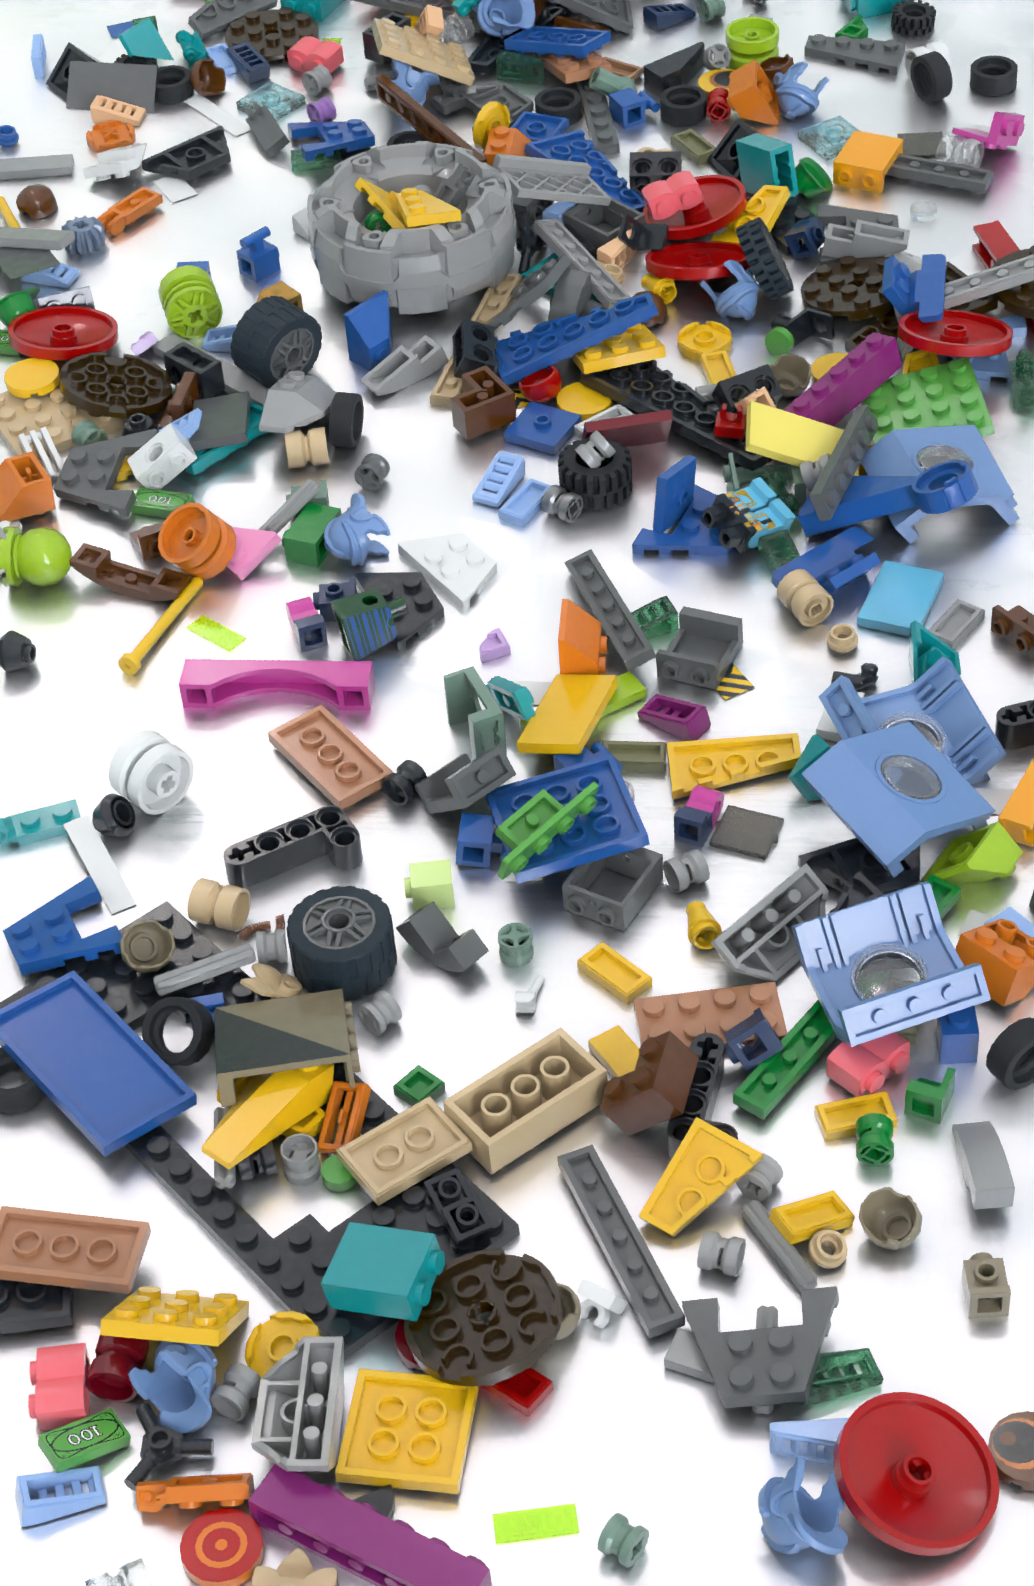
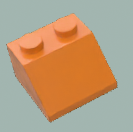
M755 59L731 72L727 97L731 110H736L743 119L774 126L780 124V106L776 89L757 60Z
M506 126L491 127L484 157L490 166H493L496 153L530 157L524 151L526 143L532 141L517 128H508Z
M562 599L558 634L560 674L606 675V657H602V655H607L608 636H602L601 622L571 600Z

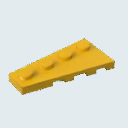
M798 733L667 742L672 800L690 796L696 785L716 789L794 768L801 756Z

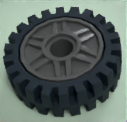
M758 217L738 227L736 231L742 251L746 256L745 258L750 265L752 273L755 275L757 283H759L761 290L768 300L773 301L793 291L794 287L789 271L786 268L787 266L763 220Z

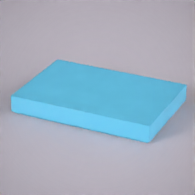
M885 560L857 616V625L910 637V623L916 620L922 626L924 625L944 582V572Z

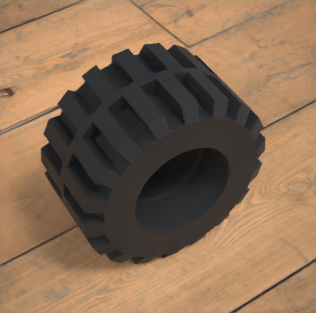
M590 437L584 438V440H576L572 442V445L564 447V451L560 452L558 459L559 486L565 488L567 493L573 492L583 498L582 509H608L613 507L614 504L619 505L623 502V499H627L630 496L633 488L632 457L629 449L624 447V444L615 442L611 438L606 439L616 453L610 458L602 460L599 468L592 469L575 452V449L580 444H586ZM594 446L593 448L599 454L600 452Z

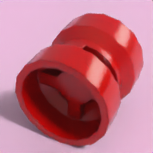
M715 88L708 94L706 114L713 122H724L731 115V108L727 102L729 93L727 89Z

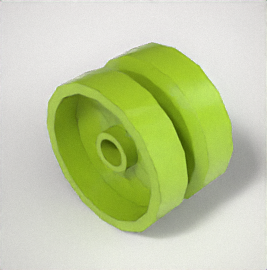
M743 17L734 20L726 27L725 41L731 53V59L727 66L730 69L737 70L755 59L760 65L761 62L770 57H779L777 45L779 42V27L774 21L764 17Z

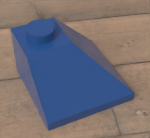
M383 290L344 314L349 360L368 371H371L392 353L393 336L388 292Z

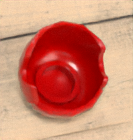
M550 366L549 370H539L525 377L522 382H519L520 391L525 399L536 403L548 402L555 398L560 392L562 385L561 376L554 366Z

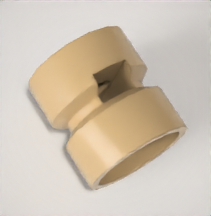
M325 427L311 428L308 430L307 435H304L301 430L284 434L289 469L303 468L306 466L307 461L316 466L329 464Z
M804 569L791 571L783 577L777 587L778 599L806 627L820 624L830 615L833 609L834 600L832 596Z
M200 878L192 887L189 895L188 917L194 922L209 925L215 923L218 928L238 932L244 926L249 914L250 892L246 888L234 885L223 886L218 881Z

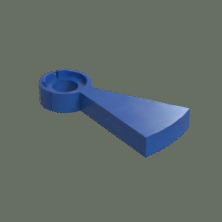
M951 460L939 463L923 471L918 476H853L831 520L819 521L809 496L799 512L798 519L806 537L916 506H919L920 510L926 514L945 513L971 500L979 488L970 464L964 460Z

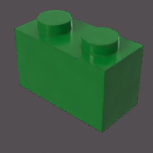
M308 502L302 512L297 514L291 527L282 536V546L285 549L286 561L319 568L329 554L324 545L325 528L332 519L342 514L341 509Z

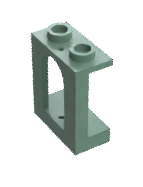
M728 453V465H723L724 483H727V492H736L740 490V486L750 484L752 480L759 477L764 482L789 480L792 495L776 496L775 499L780 498L788 508L803 506L806 501L807 487L804 483L800 467L782 463L763 465L754 471L745 467L735 468L733 453Z
M474 666L444 675L448 724L453 726L468 721L472 761L501 745L507 756L503 712ZM479 699L486 708L485 710H482Z

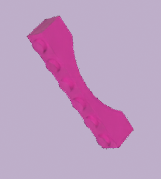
M185 659L179 681V689L183 708H216L245 696L283 692L314 697L329 703L338 710L371 711L375 679L372 661Z

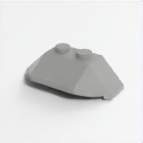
M290 371L268 389L259 431L287 434L294 431V427L305 426L319 420L330 412L332 400L337 392L315 376L305 375L302 371Z
M806 863L721 932L711 944L733 971L769 982H775L799 962L800 953L792 926L825 915V902L828 899L829 890Z
M343 1336L302 1337L295 1344V1349L282 1357L260 1379L251 1446L254 1451L285 1471H330L337 1465L344 1406Z

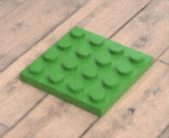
M969 357L954 359L948 363L925 367L922 370L907 374L896 375L887 379L861 402V405L868 404L871 414H874L877 418L878 430L872 439L873 444L877 443L894 429L975 425L982 437L995 434L993 422Z

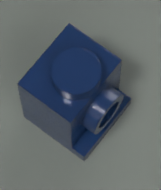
M816 216L799 220L784 236L795 260L816 255L818 253L817 249L825 242L824 225L817 220ZM797 238H803L804 244L800 246Z
M349 577V582L319 584V592H313L315 610H320V614L325 622H336L331 601L357 594L355 577Z
M760 1008L754 1010L753 1015L723 1033L727 1041L724 1044L726 1054L733 1064L740 1061L746 1071H749L784 1048L779 1036ZM754 1034V1039L751 1042H743Z

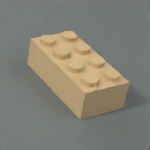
M560 1027L444 1100V1112L472 1142L473 1151L469 1153L492 1175L600 1105L604 1096V1087L608 1083L607 1069Z

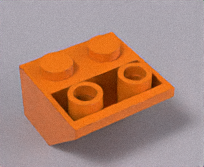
M33 451L4 459L0 465V522L5 520L11 522L32 515H41L46 511L56 509L51 478Z
M1002 918L960 935L955 950L964 966L974 963L981 964L991 999L1005 1007L1027 996L1034 987V937H1030L1019 930L1018 926L1012 921Z

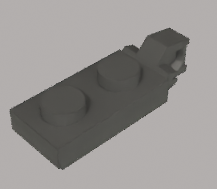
M459 164L453 175L448 179L444 178L433 196L457 207L476 174L464 165Z

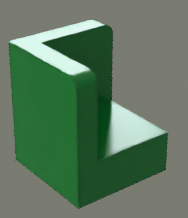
M948 1067L941 1083L925 1078H918L917 1081L910 1079L905 1093L904 1114L940 1124L954 1093L956 1069Z

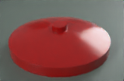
M725 175L694 177L699 184L703 198L700 204L691 209L678 210L672 216L661 220H654L645 205L643 209L645 224L668 225L667 240L691 239L715 232L733 222L745 210L747 195L744 185L736 178Z
M723 241L677 243L664 246L662 251H650L645 256L646 271L650 274L672 280L692 281L693 283H701L703 280L708 282V280L734 275L724 266V263L728 260L739 262L745 270L750 268V265L745 258L746 256L740 244Z
M52 306L35 309L17 316L8 326V341L13 349L26 356L45 360H71L84 354L105 352L112 348L119 338L118 324L112 316L100 310L81 306Z
M944 309V317L941 320L922 323L918 318L919 311H915L902 316L898 324V337L906 344L926 352L948 357L991 356L1005 352L1012 345L1013 330L1009 325L996 318L974 312Z
M911 1392L882 1394L860 1405L849 1417L838 1435L834 1449V1473L840 1493L855 1518L870 1533L886 1544L916 1555L940 1556L950 1554L973 1542L991 1521L999 1499V1477L995 1460L977 1429L963 1415L947 1404L929 1396Z

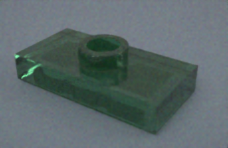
M301 149L291 150V165L294 172L334 168L333 166L342 162L341 149L334 150V155L324 157V153L315 155V160L307 162L302 156Z

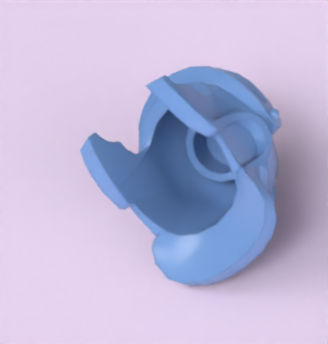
M482 0L477 10L478 23L485 33L500 38L510 35L519 29H531L535 22L534 1Z
M392 59L393 63L390 66L393 69V75L396 80L391 81L420 105H423L426 100L425 94L430 89L429 86L440 84L439 76L429 71L420 73L413 70L411 65Z
M805 62L793 64L784 75L778 72L773 77V81L778 87L776 93L780 113L788 119L814 113L820 104L818 95L826 83L829 82V79L824 77L813 90L797 83L798 77L808 67V63Z
M728 260L724 263V266L737 277L738 283L732 285L723 293L713 292L704 280L700 283V286L711 296L716 306L715 310L722 318L727 316L733 318L744 317L745 320H749L756 313L757 292L760 290V285L753 278L754 273H752L750 268L745 270L739 262Z
M359 493L352 495L350 507L347 508V511L339 517L332 519L324 532L326 550L338 558L345 559L352 567L363 565L367 554L375 556L386 555L387 557L390 553L383 544L368 538L367 534L373 533L376 536H389L391 533L388 525L380 516L371 514L365 508V498Z
M162 1341L154 1355L153 1373L148 1372L147 1369L140 1370L134 1367L128 1374L137 1393L145 1400L150 1399L160 1411L158 1418L161 1426L165 1425L185 1435L200 1429L210 1419L212 1408L209 1398L216 1388L215 1367L218 1365V1361L208 1345Z
M797 1457L795 1458L794 1465L788 1470L786 1478H770L759 1491L758 1508L763 1523L761 1532L772 1549L782 1554H795L801 1549L810 1547L826 1554H840L848 1544V1537L845 1531L839 1527V1512L843 1510L844 1499L838 1488L835 1473H830L828 1481L822 1486L820 1496L813 1499L801 1486L804 1476L805 1458Z

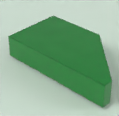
M857 15L835 33V37L868 38V27L863 23L862 15Z

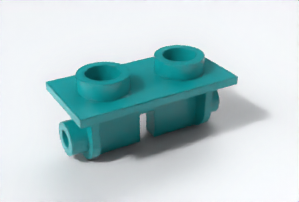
M185 30L177 32L175 36L176 41L180 44L183 50V57L188 61L190 68H192L197 60L206 59L208 53L198 31H195L193 35Z

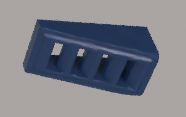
M682 3L643 7V22L657 32L696 17V12Z
M248 41L226 48V53L248 84L270 77L269 63Z

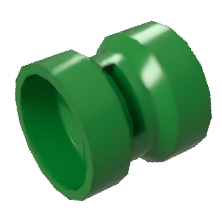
M870 1113L858 1118L855 1125L856 1137L858 1139L856 1143L857 1159L868 1166H883L891 1162L894 1158V1143L891 1140L893 1137V1122L891 1119L879 1113Z

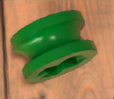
M381 211L370 213L364 222L365 228L370 231L380 230L387 233L391 226L382 217L384 213ZM380 221V227L375 229V223Z

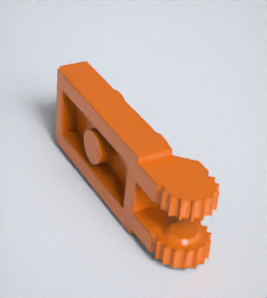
M141 187L109 207L96 220L102 222L104 230L107 229L108 231L107 233L115 236L123 232L125 225L135 222V220L162 204V195L148 188Z

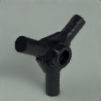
M524 211L515 214L520 230V235L516 238V248L521 252L518 268L520 275L529 270L531 258L535 252L547 246L542 238L536 235L530 228Z
M142 1404L135 1411L146 1432L142 1439L141 1460L125 1478L124 1483L128 1488L136 1491L138 1482H144L154 1469L168 1466L181 1459L183 1455L213 1456L214 1440L184 1439L182 1434L165 1425H160L150 1404Z

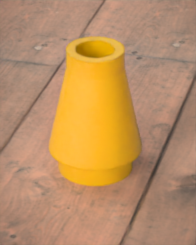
M646 274L641 279V287L646 291L659 294L665 304L675 299L677 288L672 279L652 274Z
M694 901L686 908L688 940L699 949L713 948L714 946L711 942L722 932L721 925L708 911L703 902Z

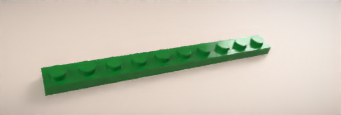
M931 874L926 881L931 884L942 920L961 898L962 888ZM860 969L855 978L858 992L864 999L872 998L896 970L866 974ZM819 1000L814 1003L781 1040L784 1048L761 1062L733 1093V1104L764 1120L837 1038Z

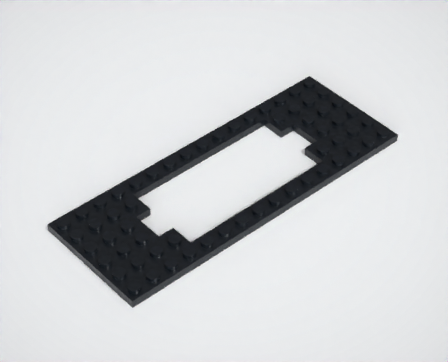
M166 901L119 930L123 936L125 929L134 922L156 920L165 928L171 929L174 936L175 950L169 963L157 972L141 973L132 969L123 961L121 954L115 955L114 949L99 952V958L86 961L84 956L76 957L67 961L65 966L52 970L1 1001L0 1009L73 970L133 1031L143 1026L148 1010L157 1001L167 997L194 998L223 992L225 1006L269 1000L272 997L262 996L240 983L241 979L251 977L241 968L167 995L159 996L153 982L155 976L222 952L175 907ZM183 1010L174 1011L186 1024L191 1021L190 1015ZM332 1063L334 1064L333 1081L346 1082L344 1063ZM354 1073L355 1083H365ZM372 1089L361 1129L362 1135L398 1115ZM344 1091L340 1110L343 1109L347 1091ZM161 1125L125 1145L133 1156L285 1311H295L307 1315L319 1328L322 1337L343 1336L344 1360L400 1320L330 1308L320 1283L349 1222L433 1233L436 1235L441 1251L444 1252L445 1264L472 1252L500 1249L520 1234L519 1224L461 1172L472 1195L476 1193L493 1228L462 1243L457 1244L423 1189L424 1181L457 1168L451 1163L379 1206L359 1184L360 1191L372 1202L329 1232L311 1214H308L287 1230L272 1238L224 1189L221 1190L215 1186V1180Z

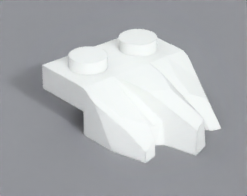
M136 143L96 153L99 164L83 168L85 179L96 177V181L110 179L112 174L115 175V179L130 176V170L140 167L147 143Z

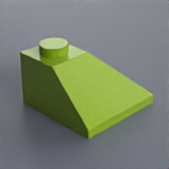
M997 821L952 838L920 881L925 882L931 874L951 884L986 882L997 877L1004 879L1015 871V863L1023 854V851L1001 823Z

